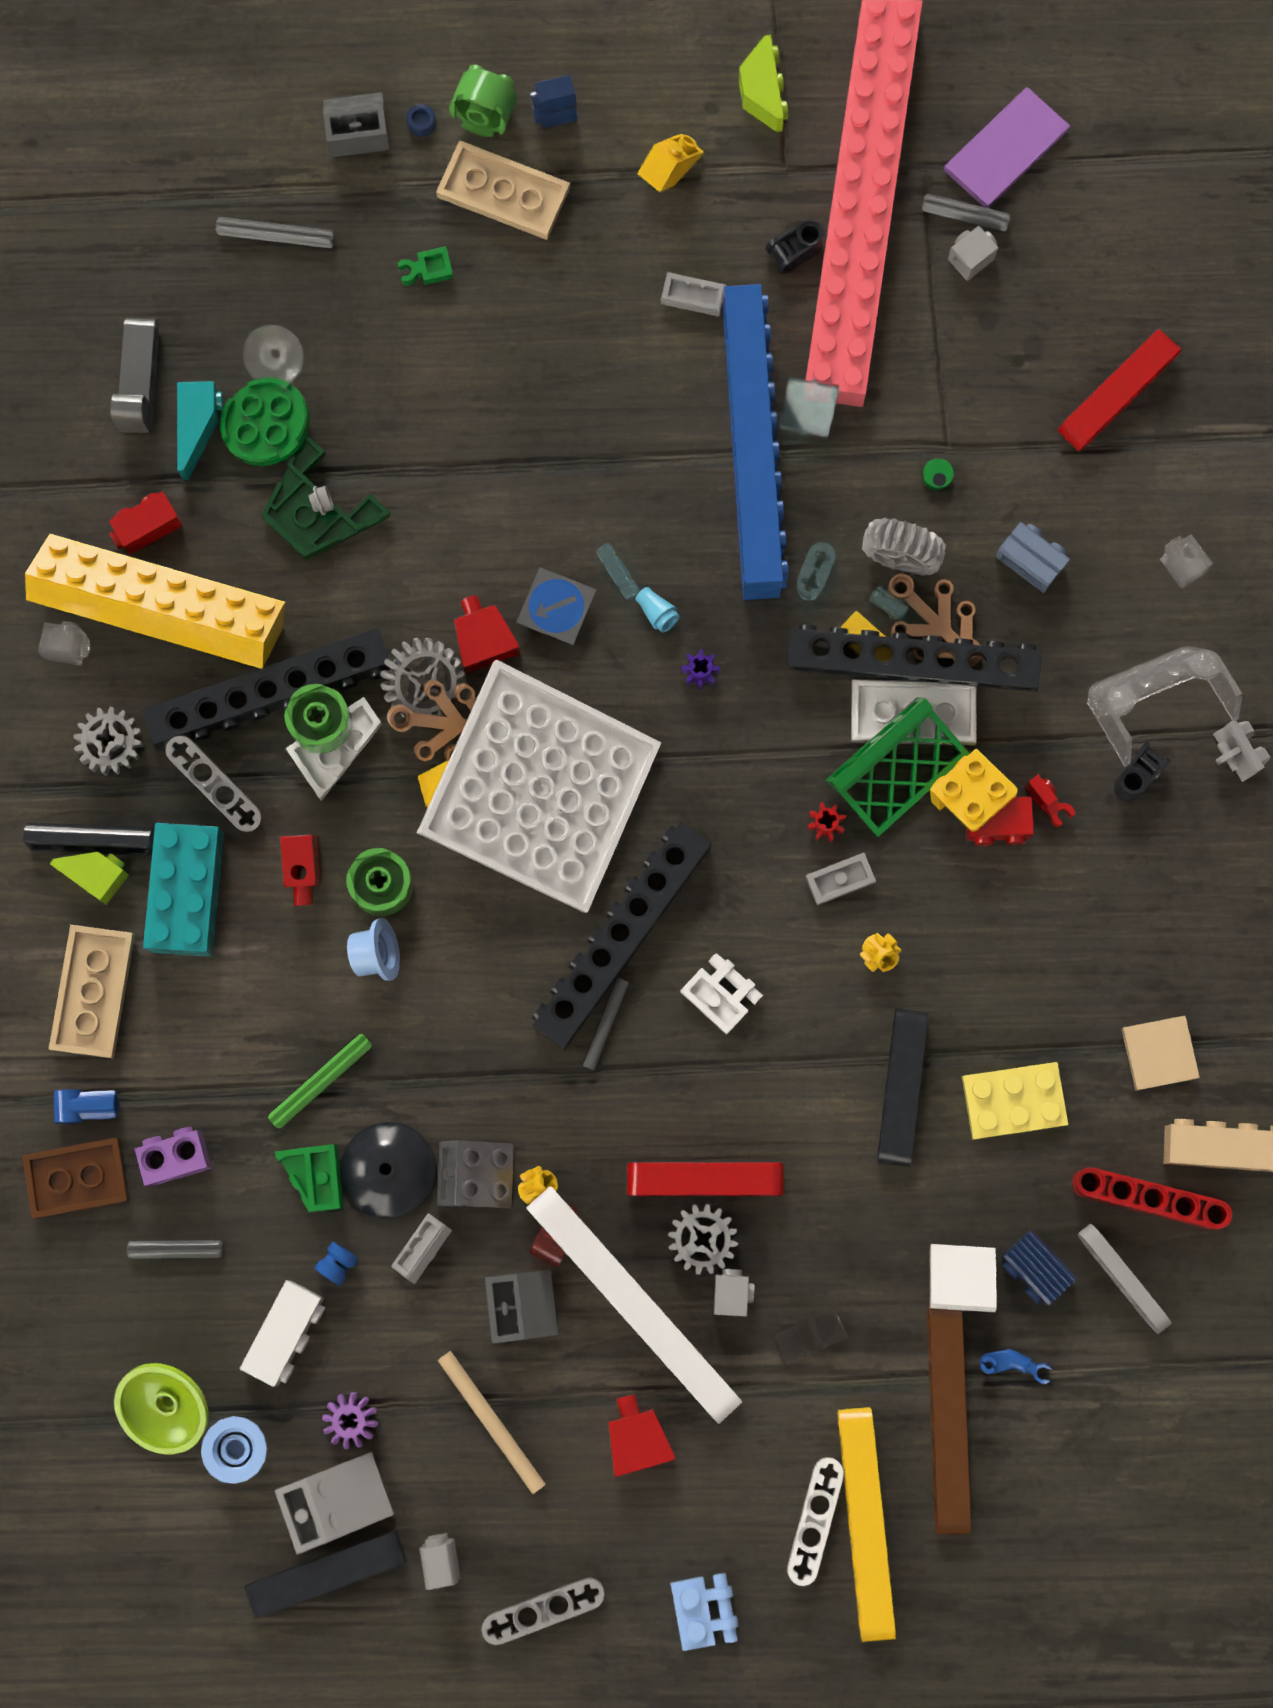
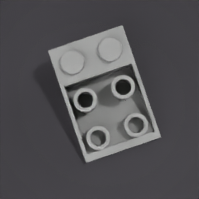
M372 1452L275 1490L297 1554L394 1515Z

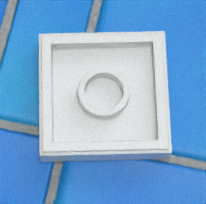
M931 1244L930 1308L995 1312L997 1308L995 1248Z

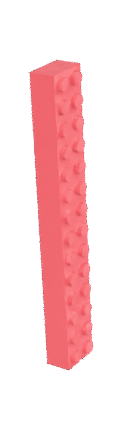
M862 0L803 399L830 402L832 388L835 386L839 387L836 397L837 404L863 407L922 0Z

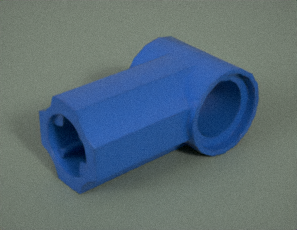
M68 1089L54 1091L55 1124L82 1123L83 1120L118 1118L119 1099L115 1090L83 1092V1090Z

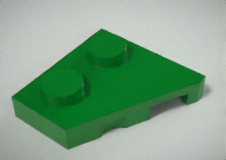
M338 1144L275 1151V1157L283 1164L290 1176L289 1180L294 1188L300 1192L301 1200L309 1212L344 1209Z

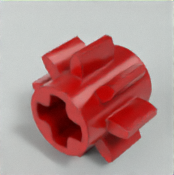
M822 802L820 803V811L818 813L810 810L809 816L815 821L808 824L807 830L814 829L816 831L815 840L817 841L823 836L827 837L829 842H832L834 832L843 834L844 829L838 824L845 820L846 815L838 816L836 812L837 804L831 809L825 808ZM823 816H826L828 821H834L830 829H827L825 824H819Z

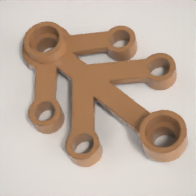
M897 574L892 577L888 586L890 596L898 601L904 600L927 624H907L904 621H897L892 626L891 636L892 633H896L895 628L903 627L906 630V634H910L911 637L938 636L945 642L954 643L956 638L973 640V645H980L973 639V616L976 609L972 602L963 601L956 609V616L961 620L960 637L951 629V595L954 587L949 580L943 579L938 581L934 588V594L938 598L937 615L913 591L914 582L910 576ZM903 585L906 588V592H896L895 586ZM941 585L947 586L949 593H940L938 587ZM968 607L971 610V614L968 616L963 615L960 608ZM913 650L914 660L921 663L924 657L918 656L917 650ZM942 653L937 658L952 659L955 663V658L950 653ZM981 656L971 657L968 661L969 666H975L980 661Z
M437 680L428 681L424 686V693L437 703L445 716L413 713L404 705L393 706L387 714L389 725L398 732H405L412 726L443 729L429 741H420L415 745L414 753L422 761L431 760L437 750L463 731L468 720L463 719L445 694L444 686ZM459 684L454 690V696L460 703L466 704L471 712L477 700L475 692L468 684ZM433 685H438V693L431 695L430 688ZM463 689H468V697L461 699L460 692ZM398 712H403V720L400 722H395V714ZM456 744L446 747L444 757L447 761L450 760V753L455 749ZM424 746H428V754L425 756H421L420 749Z

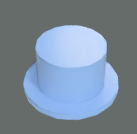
M378 918L372 922L370 930L352 933L347 941L348 959L353 972L357 976L379 974L386 981H392L398 976L400 969L399 945L395 932L386 919Z
M236 1416L221 1419L211 1426L203 1438L201 1448L203 1464L209 1473L221 1482L233 1484L247 1481L256 1475L263 1466L267 1453L265 1435L258 1425L247 1418Z

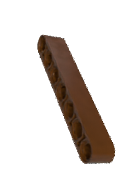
M928 1305L927 1336L935 1531L937 1535L970 1534L971 1514L962 1310L930 1308V1305Z

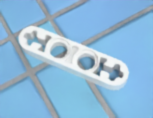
M830 1457L822 1458L815 1464L788 1561V1575L795 1584L800 1586L811 1584L817 1576L843 1480L844 1471L842 1465ZM828 1463L833 1464V1470L837 1472V1477H831L827 1486L828 1488H834L832 1495L825 1490H814L816 1483L821 1486L823 1485L824 1476L819 1472L821 1467L827 1468ZM822 1495L828 1499L829 1508L824 1514H816L811 1510V1501L815 1496ZM815 1528L819 1531L820 1541L816 1546L808 1547L802 1542V1534L806 1529ZM798 1548L807 1553H817L815 1559L810 1556L808 1557L807 1567L811 1569L810 1575L804 1574L803 1579H799L798 1573L793 1570L794 1565H801L803 1554H797Z

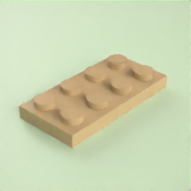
M459 140L436 191L437 198L548 240L570 190V183Z
M70 925L49 1050L114 1059L135 934Z

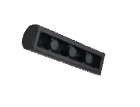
M27 822L23 841L31 851L99 852L100 854L152 856L155 830L154 827Z

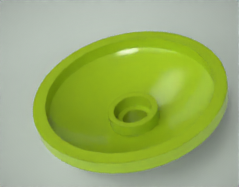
M158 1363L140 1365L129 1371L116 1389L114 1406L121 1427L134 1442L149 1451L159 1454H178L192 1448L206 1430L208 1407L202 1391L189 1376L174 1367Z

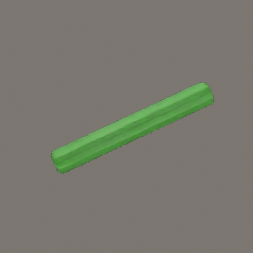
M363 1034L355 1037L269 1114L268 1118L277 1128H282L372 1047L371 1042Z

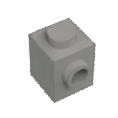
M978 226L971 232L966 230L955 240V245L951 247L948 260L968 281L995 260L999 247L993 235L989 232H984Z
M723 1269L722 1275H715L714 1315L747 1316V1303H754V1284L748 1283L749 1277L742 1276V1270Z

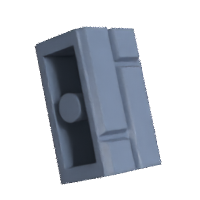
M1022 522L1017 525L1000 546L995 556L1042 593L1047 591L1070 560L1062 546L1055 542L1052 544L1048 543L1042 538V532L1032 524L1026 526Z

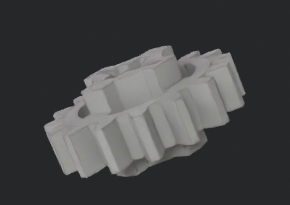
M114 707L109 708L108 714H105L101 708H97L96 717L87 713L86 718L89 722L86 725L78 723L77 726L82 730V734H75L73 737L81 743L74 747L78 754H83L79 760L84 765L90 763L89 769L93 772H96L100 767L101 773L106 776L111 768L117 775L120 774V766L122 765L130 769L132 766L129 760L131 758H140L135 749L143 748L144 746L141 741L136 739L143 735L142 731L139 728L133 729L138 724L134 718L128 719V714L124 710L117 715ZM118 723L126 728L128 736L119 734ZM110 736H112L114 738V742H108V745L106 747L103 744V741H108ZM89 746L98 748L99 759L92 755Z
M709 1204L705 1205L703 1212H699L698 1207L693 1205V1214L689 1215L683 1210L681 1211V1216L684 1220L682 1222L673 1220L672 1224L678 1229L676 1232L668 1233L669 1237L675 1239V1243L669 1246V1250H678L679 1254L676 1255L674 1260L677 1262L684 1259L686 1261L684 1270L687 1271L693 1265L696 1266L695 1271L698 1275H700L702 1267H706L709 1274H712L714 1270L713 1265L717 1264L723 1269L725 1264L722 1259L724 1257L730 1259L734 1257L728 1250L729 1247H736L738 1245L737 1242L730 1239L731 1235L737 1233V1229H728L727 1225L732 1219L728 1217L722 1220L720 1218L722 1209L719 1208L713 1214L710 1213ZM709 1218L716 1223L710 1227L701 1226L695 1219ZM686 1226L690 1232V1240L688 1244L682 1247L681 1234ZM693 1227L702 1234L710 1233L711 1238H709L708 1242L713 1252H710L703 1245L699 1247L695 1245L694 1242L697 1240V1236ZM723 1232L724 1246L722 1251L719 1252L715 1246L716 1237ZM695 1252L706 1253L710 1261H696L690 1258V1256Z

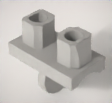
M1235 719L1213 734L1219 743L1217 747L1222 753V756L1215 760L1219 766L1227 762L1232 772L1236 771L1242 782L1264 769V764L1270 760V756L1265 748L1260 746L1253 749L1248 739L1254 736V729L1249 721L1238 723Z

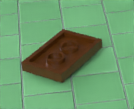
M118 1137L22 1155L31 1219L129 1201L121 1143Z

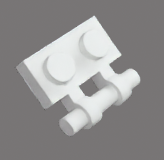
M715 953L708 962L716 969V972L710 976L701 968L680 990V993L727 1035L748 1013V1010L740 1001L746 996L755 1005L763 995L754 988L756 985L749 978L746 980L733 968L735 965L727 959L725 961ZM724 977L738 989L733 995L719 984Z

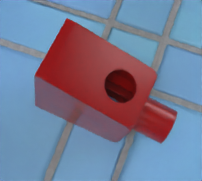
M477 595L461 600L460 603L465 616L455 619L454 622L461 660L466 675L491 666L495 660L502 662L521 655L518 642L495 605L482 609Z
M319 835L281 836L280 846L284 887H293L294 906L313 905L312 886L321 884ZM301 865L306 869V876L303 879L297 875V869Z
M635 1394L616 1399L621 1418L609 1421L615 1477L675 1460L674 1452L654 1410L649 1409L640 1412Z

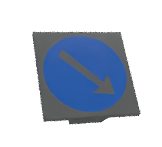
M539 567L516 623L574 645L597 589Z

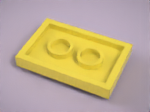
M1057 1062L962 1076L972 1140L1068 1125Z

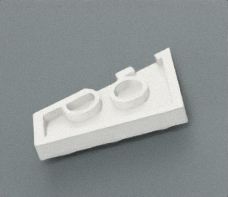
M364 697L348 707L352 716L351 736L338 749L322 754L309 753L299 746L297 742L286 748L321 801L382 725Z

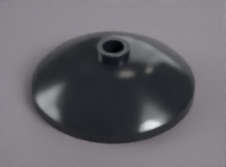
M393 1122L374 1124L360 1131L347 1145L340 1165L341 1183L349 1200L362 1212L377 1218H399L415 1211L430 1195L436 1179L435 1157L428 1142L414 1129ZM385 1163H389L392 1167L389 1175L381 1174L380 1168Z

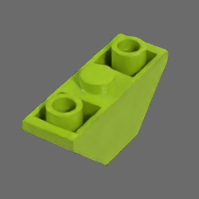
M765 35L739 67L738 82L743 109L774 131L780 132L783 129V120L788 119L787 102L781 101L780 92L784 91L782 73L777 74L776 64H779L778 46H772L771 35Z

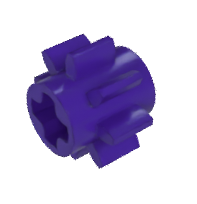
M702 649L694 657L687 654L686 659L689 665L681 666L682 673H689L686 684L689 685L694 682L698 684L699 690H702L703 684L707 682L714 685L715 679L712 674L720 673V667L713 666L712 664L715 660V655L712 654L709 657L703 655ZM697 665L699 668H701L705 665L706 674H704L702 671L696 674L695 666Z

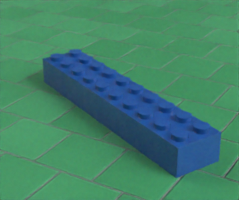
M761 284L724 286L723 324L743 600L780 598L781 589L786 588V579H788L787 560H781V558H784V549H786L785 530L779 531V529H782L784 508L783 501H777V499H780L782 483L781 471H775L778 470L779 443L775 441L777 415L776 412H773L775 387L774 382H771L773 360L772 353H769L771 333L770 324H767L768 295H762Z

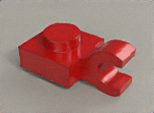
M1039 774L1024 787L1043 812L1046 811L1051 823L1055 827L1059 828L1063 824L1058 818L1059 811L1066 812L1070 818L1075 815V810L1071 805L1057 802L1058 798L1055 796L1057 793L1055 787L1048 779L1045 778L1043 780Z

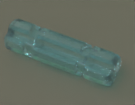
M606 543L597 549V556L602 563L605 562L606 570L617 587H621L620 591L624 598L629 600L639 593V587L634 580H631V575L619 556H615L616 551L612 545Z

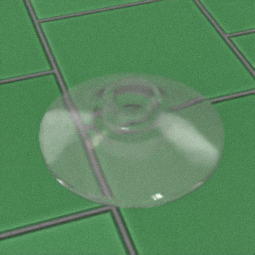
M267 325L256 329L249 335L243 348L244 364L254 379L271 377L291 382L297 377L303 366L304 354L299 340L292 332L281 326ZM271 349L279 350L280 358L272 357Z

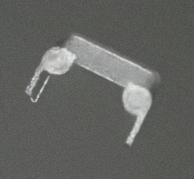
M1183 646L1098 681L1089 688V707L1124 767L1131 763L1132 738L1119 717L1131 712L1135 702L1196 677L1208 680L1233 722L1239 719L1243 693L1217 653L1194 646Z

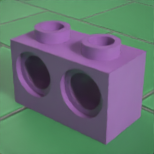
M186 1127L173 1131L174 1137L162 1140L161 1136L143 1140V1146L135 1148V1153L144 1186L153 1187L212 1169L203 1133L198 1130L193 1131L192 1127ZM192 1142L195 1146V1154L191 1159L184 1160L181 1156V1148L184 1144ZM160 1151L164 1155V1163L160 1168L153 1169L150 1164V1158L155 1152Z

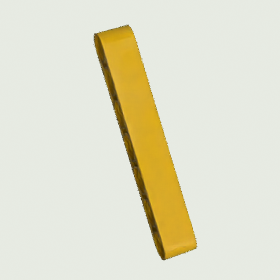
M871 1407L838 1410V1426L862 1642L891 1640L896 1637L872 1411Z

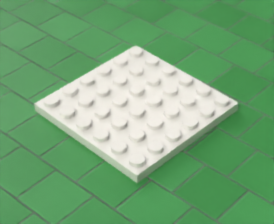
M495 660L417 833L583 913H588L661 742Z

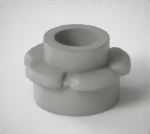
M314 486V493L309 494L314 512L320 511L322 515H326L327 511L334 509L328 488L326 486L320 488Z

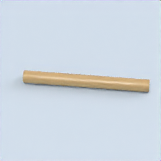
M449 1351L437 1360L531 1493L534 1494L545 1486V1482L453 1353Z

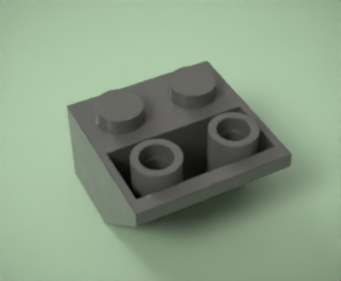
M382 92L323 100L326 140L331 158L390 150Z
M551 1270L485 1277L492 1344L559 1335Z

